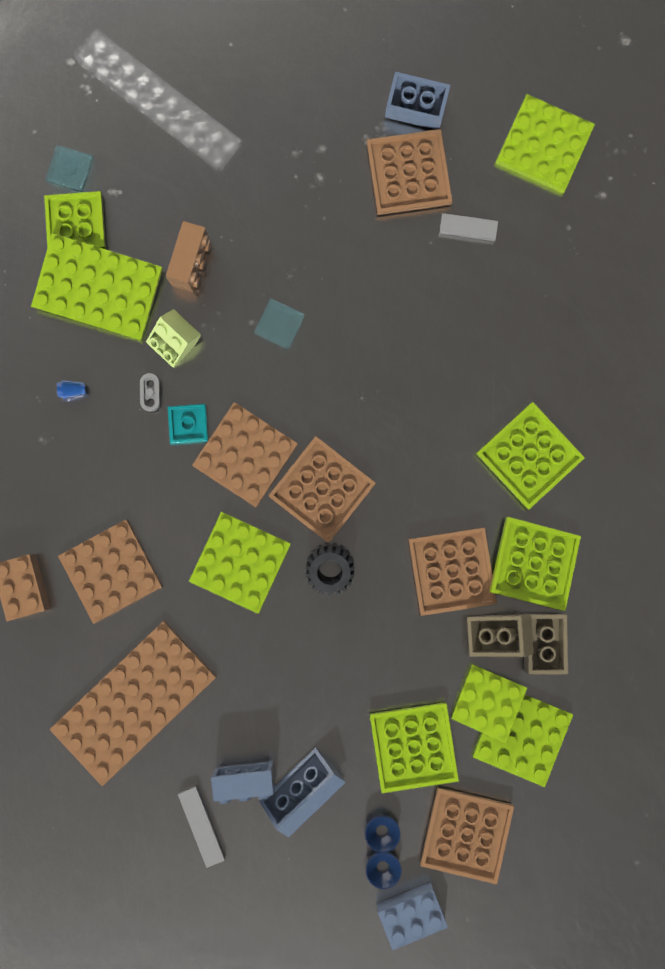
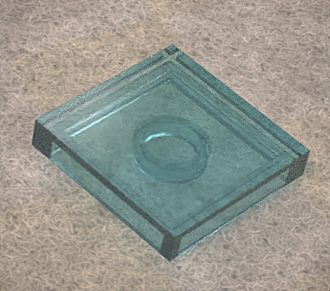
M56 145L45 181L82 193L94 157Z
M270 299L254 334L289 349L305 315Z

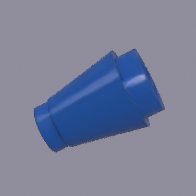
M66 380L57 382L58 397L66 399L86 394L85 383Z

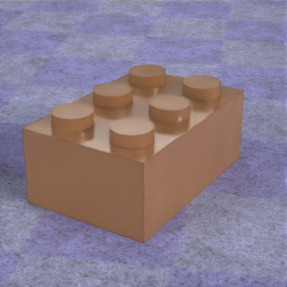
M185 221L182 222L166 273V277L173 287L194 292L195 287L198 288L200 283L199 273L201 269H204L206 263L204 257L211 248V241L205 227Z
M28 554L0 562V599L6 621L51 609L36 554Z

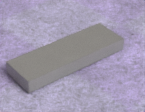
M442 213L439 234L495 241L498 221Z

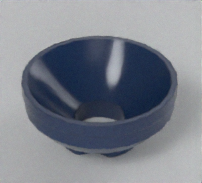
M387 815L373 817L365 828L366 842L376 852H389L400 841V828L397 822ZM380 825H384L388 829L387 834L384 836H380L376 832L377 827Z
M390 852L374 853L366 864L368 881L379 889H388L396 885L401 877V865L397 857ZM381 861H385L389 865L388 869L384 872L377 869V865Z

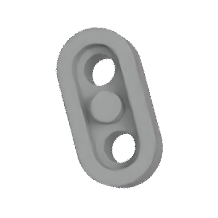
M147 373L140 379V404L144 410L154 412L160 407L161 403L160 380L156 375ZM149 381L154 382L152 387H148ZM154 400V404L149 406L148 401Z

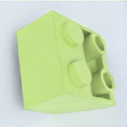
M173 309L158 319L146 343L174 368L194 348L201 334Z

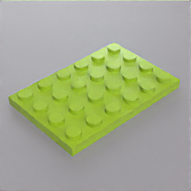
M52 233L31 307L142 341L163 267Z

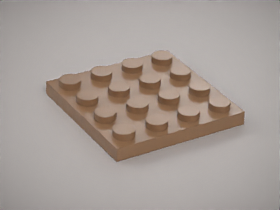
M441 129L367 139L366 144L377 215L452 204Z
M234 402L192 466L251 505L257 507L298 443Z
M315 436L272 490L269 497L328 543L376 483Z
M127 519L58 555L93 624L163 587Z
M485 528L408 539L420 616L497 604L496 594L489 592L493 575Z
M437 787L420 866L497 884L514 810L513 804Z

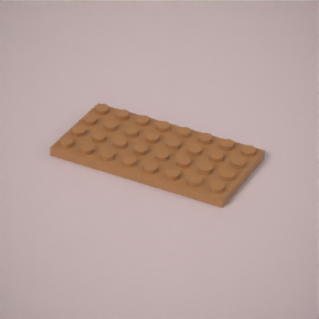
M163 621L49 730L98 783L103 786L200 694L216 676L168 624Z

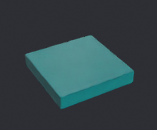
M206 404L167 406L170 445L209 441Z

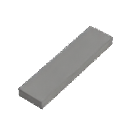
M197 785L179 792L178 797L206 868L225 861L224 853Z

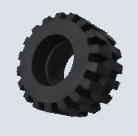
M328 542L324 546L318 545L316 550L313 549L311 551V555L307 559L305 574L309 585H313L312 589L315 591L319 589L320 594L328 592V596H332V592H335L336 595L340 594V590L344 592L347 589V585H351L352 579H354L353 556H350L349 550L345 551V547L342 545L338 547L337 543L329 545ZM324 561H335L341 566L342 571L334 577H327L320 572L319 565Z

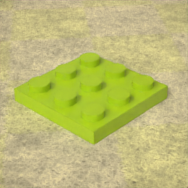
M101 191L44 195L47 248L51 234L54 233L106 249L103 195Z
M472 664L451 719L507 743L528 687Z

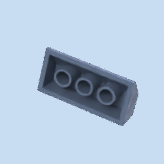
M315 748L275 786L274 795H270V798L261 799L259 802L276 830L290 837L346 782L337 769Z

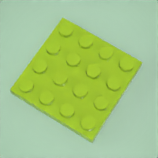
M526 94L496 160V164L564 193L595 124Z
M533 402L476 453L527 510L535 505L585 458Z
M221 512L189 582L259 614L291 543Z
M506 517L489 592L566 611L581 536Z
M525 694L507 743L481 732L472 757L545 787L573 714Z
M446 702L370 714L381 793L459 781Z

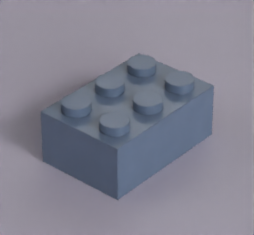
M395 72L385 117L435 130L440 129L450 85Z
M273 762L215 768L211 776L213 802L219 801L220 804H225L233 799L248 801L251 797H258L259 799L270 798V795H274L276 785Z
M431 882L377 903L378 915L392 950L448 928Z

